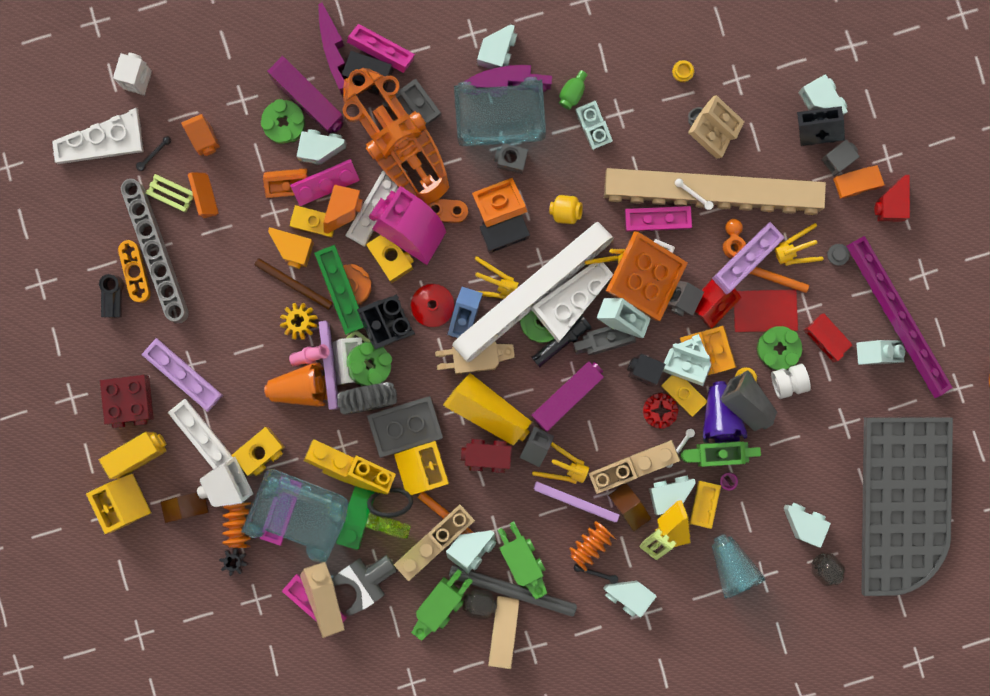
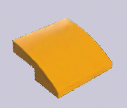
M724 326L680 338L682 343L692 339V336L699 334L701 342L710 357L711 368L708 375L736 368Z

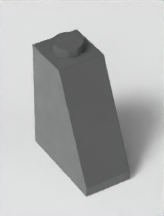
M747 370L730 379L720 400L754 431L761 428L767 429L772 426L777 411L750 372Z

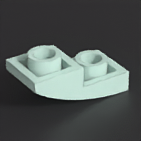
M596 101L575 109L592 149L613 141Z

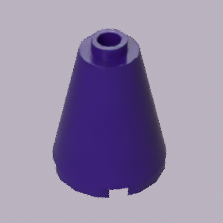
M724 381L714 382L713 386L708 389L702 436L705 443H709V439H715V443L740 441V436H743L744 439L747 438V431L743 420L720 400L727 387Z

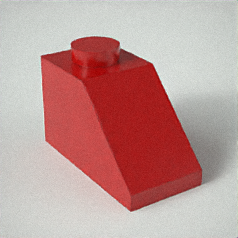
M910 175L901 177L875 203V215H878V221L904 222L910 218Z

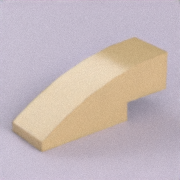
M497 596L488 666L511 669L519 608L518 599Z

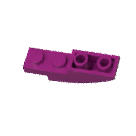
M531 65L503 66L481 72L465 80L464 91H468L471 95H480L481 92L490 93V96L501 97L503 94H507L508 86H512L514 90L534 88V91L546 92V89L551 90L552 76L531 74Z

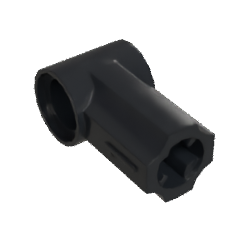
M106 274L99 280V288L101 289V317L121 318L124 282L119 276ZM110 279H114L116 282L113 290H109L107 286Z

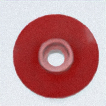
M427 284L420 287L414 293L411 300V311L414 318L420 324L427 327H438L448 322L453 315L454 299L445 287L438 284ZM435 301L437 305L431 309L428 307V303Z

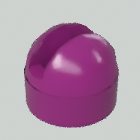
M726 472L721 476L720 484L723 489L731 491L737 487L738 478L734 473ZM727 475L730 477V479H731L732 482L734 483L732 486L729 484L728 480L725 478Z

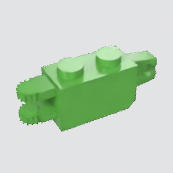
M748 442L696 444L697 449L683 450L680 457L682 461L687 463L698 462V466L701 467L746 464L749 462V457L761 456L760 447L748 448Z
M513 521L510 523V528L515 533L517 539L509 543L505 531L502 528L498 529L497 531L504 543L500 550L517 584L526 586L533 597L538 599L547 594L542 579L544 577L542 572L545 571V568L540 558L535 560L532 554L535 548L530 538L525 540Z
M459 569L449 580L443 577L417 610L418 622L411 633L421 641L439 627L443 629L450 620L448 615L451 611L457 612L464 603L461 599L473 580L468 578L460 589L457 588L453 583L461 576L462 572Z

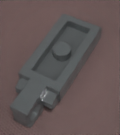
M607 326L587 332V335L582 336V341L573 343L576 355L586 352L588 355H595L636 343V339L633 335Z

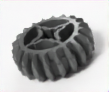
M390 382L373 384L339 393L337 395L338 408H340V413L345 415L394 405L397 402V392L394 384Z

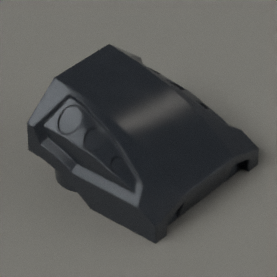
M397 294L357 309L375 350L415 335L414 330L410 327L408 318L404 314V309L401 308Z

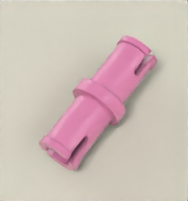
M325 344L316 347H305L302 351L294 352L290 355V363L295 367L305 363H315L316 360L325 359L329 356V348Z

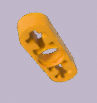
M131 240L123 241L119 245L118 253L129 296L138 303H144L150 298L151 290L140 247ZM127 246L134 248L131 255L134 260L138 259V261H131L130 256L124 253L128 249ZM132 266L140 268L138 277L132 278L129 275V269ZM131 282H138L140 289L145 290V293H142V298L135 295L138 288L136 284Z

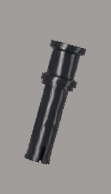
M581 315L559 343L553 339L531 358L541 368L542 365L571 341L573 343L577 342L580 335L587 330H591V325Z

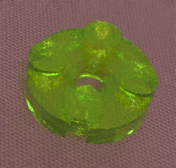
M369 513L365 527L372 530H379L385 532V534L404 539L408 538L411 528L410 525L401 523L398 520L385 519Z

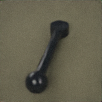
M165 136L163 142L143 162L136 164V168L139 171H144L146 164L165 145L171 143V138Z
M578 564L574 565L575 572L582 571L609 580L612 584L618 582L616 575L609 576L590 569L585 571Z

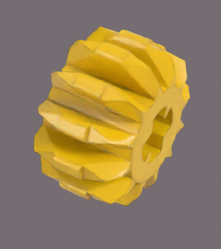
M293 303V311L286 307L285 311L289 313L288 316H280L281 319L287 321L281 323L280 326L287 328L284 332L285 335L288 336L292 333V339L296 340L299 334L300 338L305 340L304 332H307L310 336L313 335L309 328H317L318 325L311 323V321L318 319L317 315H311L314 311L313 308L310 307L306 310L305 303L300 305V309H298L296 303ZM298 316L301 319H304V321L301 322L300 327L297 324H294V322L297 321Z

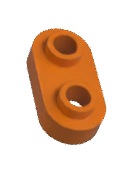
M438 199L427 204L431 209L434 206L440 208L436 214L442 222L461 223L468 216L466 204L459 200ZM460 208L461 213L456 215L453 213V210Z

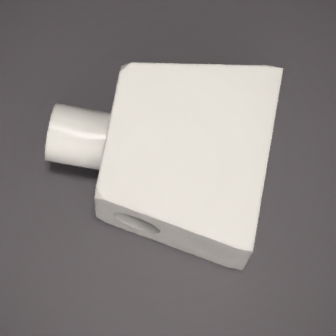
M232 457L200 478L202 486L197 489L198 496L201 499L208 498L214 507L240 504L253 495L236 457Z

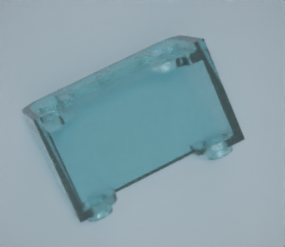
M527 77L524 79V82L517 86L476 88V86L471 85V82H460L454 86L459 146L535 142L545 139L546 124L542 80H537L536 77Z
M269 469L266 470L241 532L253 538L263 536L265 531L307 546L306 553L311 560L325 562L326 564L346 521L349 503L346 498L337 493L280 471Z

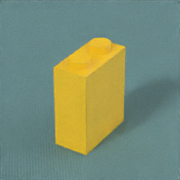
M144 432L100 458L99 461L109 479H119L167 452L164 447L166 442L161 434Z

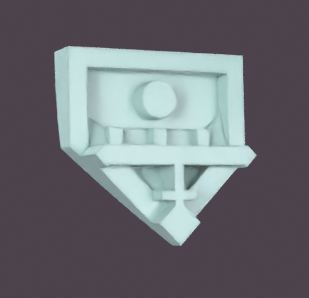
M699 334L692 336V339L682 343L673 344V348L669 350L664 361L666 365L663 372L701 386L704 385L711 368V362Z

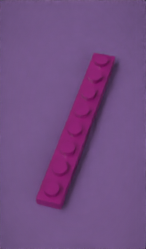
M863 236L848 244L847 248L851 256L857 263L862 275L868 282L873 294L876 296L895 332L905 346L906 351L916 365L917 370L927 384L928 389L934 398L942 396L953 387L866 237Z

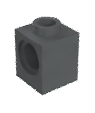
M846 139L821 160L833 176H835L860 156L857 154L858 149L851 142L849 143Z
M502 143L501 149L497 148L494 161L498 162L497 168L523 174L528 149ZM507 154H513L517 159L513 163H508L504 157Z
M679 281L668 306L672 307L671 311L683 317L684 314L693 316L704 292L688 282Z
M534 427L520 458L540 467L554 436Z

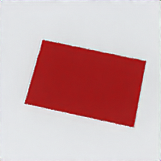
M796 290L737 291L741 299L734 305L735 332H765L770 328L778 326L798 331Z

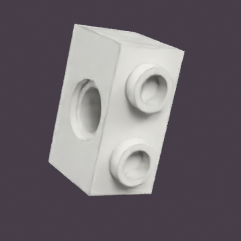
M120 54L113 79L124 90L145 95L152 73L151 69L141 59L142 57L137 54Z

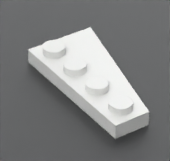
M137 108L129 110L128 113L114 116L103 123L94 124L83 131H77L52 141L55 163L57 164L144 152Z
M604 262L591 264L532 306L531 310L559 343L609 282L613 273Z

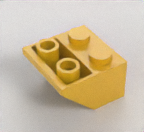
M436 441L394 454L404 489L410 495L449 484Z
M134 474L124 476L86 493L105 534L113 533L151 514V510Z

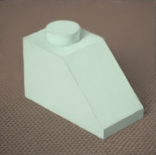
M604 298L597 319L610 328L639 338H644L651 319L623 298Z

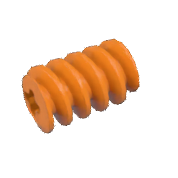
M251 502L223 506L224 509L229 510V513L223 514V517L229 519V521L223 523L222 526L229 528V530L223 532L222 535L229 537V539L222 541V544L231 548L251 547L244 543L251 540L250 536L244 534L251 531L250 527L245 526V524L251 522L250 518L245 517V515L251 513L250 509L245 508Z
M596 521L594 522L596 530L588 528L590 536L582 534L581 537L584 542H575L578 549L569 548L571 552L570 557L585 571H587L585 563L594 564L592 556L597 559L600 558L597 550L605 552L606 549L603 544L611 546L610 537L616 539L603 525Z

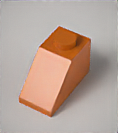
M202 114L181 122L193 147L200 156L211 155L216 152L215 149L220 148L210 123Z
M334 185L323 222L324 233L328 234L355 220L356 213L361 212L363 200L360 199V190Z

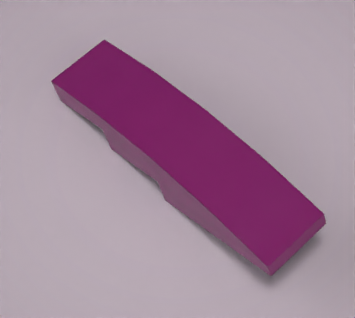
M321 2L318 4L323 49L333 78L341 95H343L344 79L340 72L344 70L345 62L338 49L343 47L344 43Z

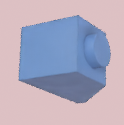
M465 287L461 288L448 331L449 336L458 338L474 325L483 293Z

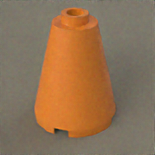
M312 363L270 379L264 388L265 395L271 402L316 407L325 406L326 403L323 401L328 400L325 376H322L321 370L324 368L321 363Z

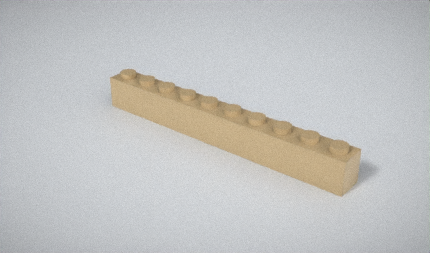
M607 168L605 172L604 198H609L610 202H622V199L631 200L630 202L634 204L652 201L654 205H665V202H673L674 206H687L688 203L696 204L698 208H705L704 204L683 188L676 187L675 181L682 179L683 184L706 201H711L713 205H717L718 209H730L731 206H735L743 211L761 208L762 212H774V209H782L783 213H796L797 210L804 211V214L816 215L825 208L826 182Z

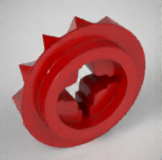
M662 393L654 394L646 400L643 406L644 418L652 427L666 428L671 426L677 419L679 410L676 401L669 395ZM660 401L664 409L670 410V412L663 414L662 421H660L659 413L651 412V410L659 408Z

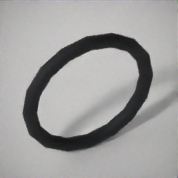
M390 488L389 492L401 493L408 498L409 503L404 509L394 513H383L375 510L372 507V501L378 495L383 494L378 492L373 493L369 497L367 505L371 513L379 517H397L411 509L413 497L403 489Z

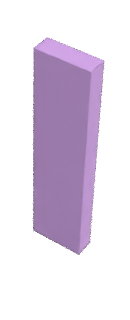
M769 222L712 279L727 295L785 237Z
M320 321L321 344H325L329 348V356L323 359L329 410L339 409L337 404L338 389L330 323Z
M156 338L142 353L143 357L207 412L223 396L159 339Z
M536 482L533 489L537 492L612 522L618 521L619 514L539 482Z

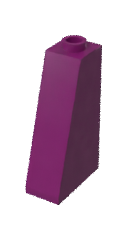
M281 56L267 71L273 83L328 134L337 132L343 126V115L285 57Z
M588 361L530 417L547 432L604 378L601 374L603 370L595 362L591 364Z

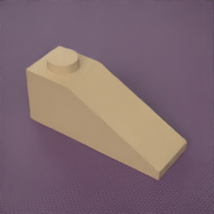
M325 562L303 569L300 578L322 637L325 638L344 631L333 582Z

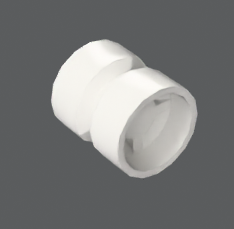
M803 364L791 366L789 371L780 369L771 373L773 387L779 399L790 397L793 392L801 394L811 390L809 376Z

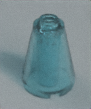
M723 534L714 539L715 543L711 546L725 599L745 592L753 587L754 584L757 586L766 580L732 536L727 537L726 534Z

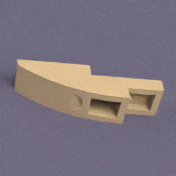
M670 440L588 474L598 494L679 462L680 458L673 441Z
M458 505L401 557L394 566L410 581L475 520L461 505Z

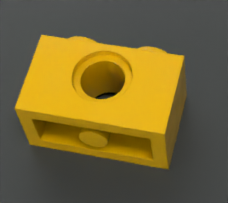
M382 235L366 244L391 283L413 270L411 264L414 261L409 253H403L400 247ZM389 251H396L398 256L394 261L386 259V254Z
M265 427L231 456L236 457L240 467L248 476L253 474L258 476L266 469L264 465L270 460L274 462L283 455L282 450L286 447L269 427ZM258 447H262L265 450V456L262 459H257L255 456V450Z

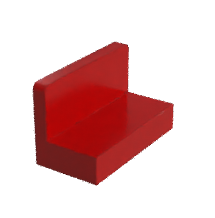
M712 279L702 289L704 294L695 313L712 329L741 299V296L735 288L726 295Z
M824 313L803 330L832 362L839 361L852 346V343Z

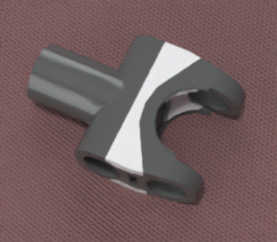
M385 555L368 568L359 558L332 579L333 586L349 584L356 590V601L352 607L345 611L348 616L369 607L385 595L378 584L397 572L388 555Z

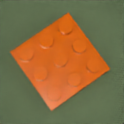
M634 232L606 292L617 298H623L645 315L660 321L688 262L643 234Z

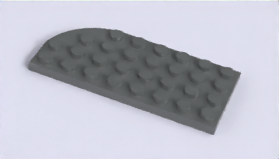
M864 417L861 594L864 596H892L911 592L931 579L947 556L951 542L952 417Z

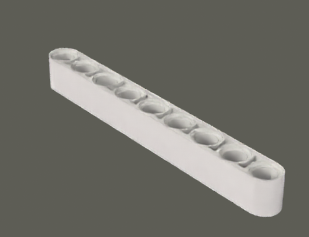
M599 222L593 224L459 336L452 346L466 362L472 361L531 311L532 306L559 288L584 267L586 260L593 259L613 241L614 237Z

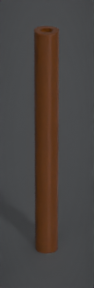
M260 258L255 262L254 266L324 308L330 310L333 302Z

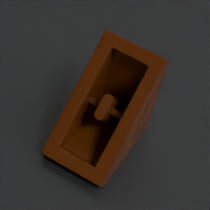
M624 483L608 495L633 532L651 520L642 502L627 483Z
M198 493L160 502L165 523L209 513L206 498L201 499Z

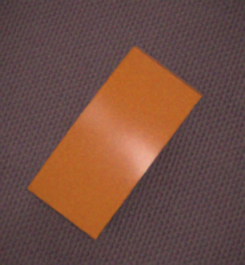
M878 165L833 178L840 199L859 195L864 191L879 189L885 185Z

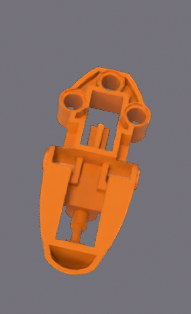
M366 68L352 71L349 77L344 80L343 115L347 121H359L372 140L366 143V150L369 155L377 161L382 170L398 187H403L426 204L441 198L449 188L442 158L430 133L426 129V122L421 114L414 111L408 115L396 98L399 91L398 80L393 76L385 77ZM355 76H363L365 83L362 86L354 85L352 80ZM391 81L395 84L396 89L393 92H386L383 85ZM373 85L385 99L388 107L397 119L393 121L383 105L376 108L372 113L383 129L381 131L357 97ZM350 106H356L359 109V114L356 117H350L347 114V109ZM417 153H422L439 180L435 182L430 174L426 175L421 167L422 163L416 155ZM405 161L409 163L413 170L416 169L422 180L419 182L424 188L421 192H418L401 166Z

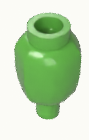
M580 70L576 78L566 82L559 94L561 99L559 104L562 107L570 110L572 106L578 104L585 90L584 80L587 77V73Z

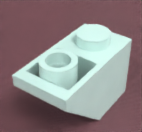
M509 25L483 39L477 58V65L489 69L508 66L511 54L508 51L510 46L514 47L517 34L514 33V25Z
M826 74L807 84L799 91L809 110L842 106L843 116L848 112L845 100L838 96L835 91L836 86L832 79H828Z
M316 130L302 131L297 158L302 162L321 165L344 150L347 143L338 134L330 133L329 136H325Z
M876 340L857 343L858 365L903 363L905 348L902 341Z
M688 475L675 478V482L667 484L666 480L653 483L654 487L649 488L655 514H664L677 501L682 500V503H684L695 485V479H688Z
M793 503L792 506L785 505L784 511L795 538L821 548L831 524L825 521L826 516L814 511L812 515L804 512L805 507Z
M493 531L460 534L446 551L448 559L467 573L472 569L476 570L482 562L481 557L484 553H489L496 544L495 533Z
M637 580L606 584L604 586V590L607 591L605 596L615 604L617 601L624 604L623 610L632 617L637 614L641 618L657 597Z

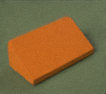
M307 169L265 172L263 182L266 198L295 196L290 185L307 178Z
M188 173L198 215L202 218L217 215L218 209L208 174Z

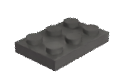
M431 396L367 415L380 458L443 438Z

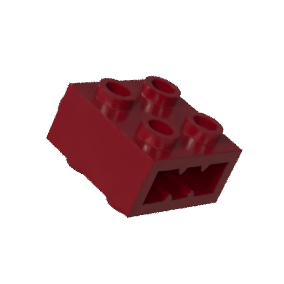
M137 375L100 380L104 424L112 425V428H123L125 423L134 422V426L146 425L147 420L154 419L149 376Z
M471 439V443H466V448L462 447L461 461H465V466H469L470 471H483V467L492 468L491 472L505 473V469H510L511 446H507L505 441H494L493 445H486L485 440Z

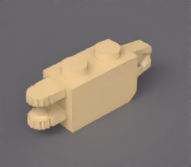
M493 342L470 362H466L454 347L448 350L436 351V357L453 355L454 363H441L437 365V370L455 368L456 375L495 370L499 362L514 358L513 344H496V342Z

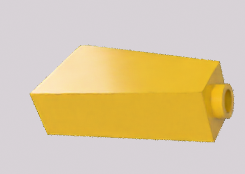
M471 373L454 389L443 404L446 408L513 446L518 440L523 442L530 433L527 428L532 421Z

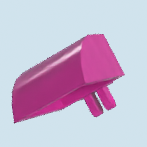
M401 186L396 192L391 190L385 200L380 198L369 215L371 220L376 221L372 228L374 231L426 265H428L446 234L444 224L438 215L425 202Z

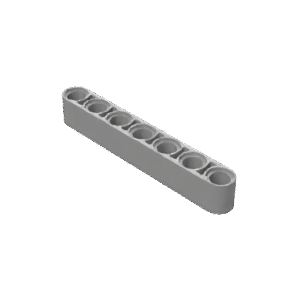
M127 179L121 185V192L162 309L167 319L175 323H183L188 318V309L146 190L135 179ZM132 186H137L136 194L129 195V189ZM140 206H144V213L142 215L137 216V208ZM151 226V234L144 236L143 231L145 227ZM158 246L159 253L152 257L150 254L151 249ZM165 266L166 274L163 277H159L158 269ZM168 287H173V295L166 298L165 290ZM176 307H180V316L177 318H173V309Z

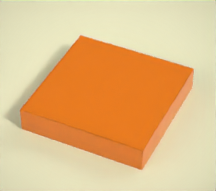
M513 178L472 193L486 228L527 212L526 205Z

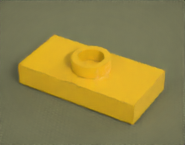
M295 205L289 225L291 228L330 238L333 237L334 231L328 234L324 233L323 222L326 213Z
M671 375L661 385L691 417L707 403V400L685 379Z
M698 481L689 524L712 529L721 489L720 485Z

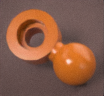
M731 219L725 225V230L730 235V238L724 242L723 251L730 259L746 245L745 241L739 237L743 230V225L737 219Z

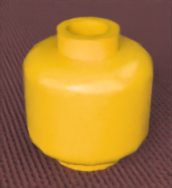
M558 195L555 201L550 203L549 213L553 215L556 223L575 224L582 217L583 205L575 196Z

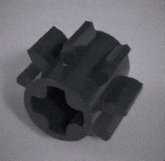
M238 548L234 549L233 554L226 550V557L219 559L224 564L221 571L227 569L229 576H232L235 570L242 574L241 567L248 565L247 562H244V557L247 554H239ZM237 558L238 562H236V565L231 566L230 562L232 559Z

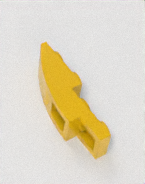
M315 439L311 442L304 458L305 462L322 469L321 473L345 483L383 494L389 493L396 475L357 455L353 458Z

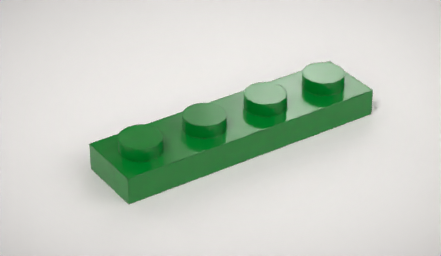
M333 245L314 252L345 335L364 329L357 309H359L357 300L336 246Z

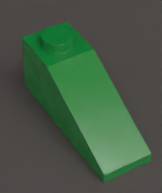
M355 486L336 544L356 550L360 549L371 513L368 509L367 501L375 493L374 491Z

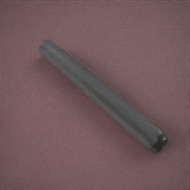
M452 565L450 569V578L459 569L462 572L458 579L459 581L464 582L470 578L473 580L472 585L571 617L576 613L577 605L550 595H544L535 599L528 588L472 570L467 573L456 565Z

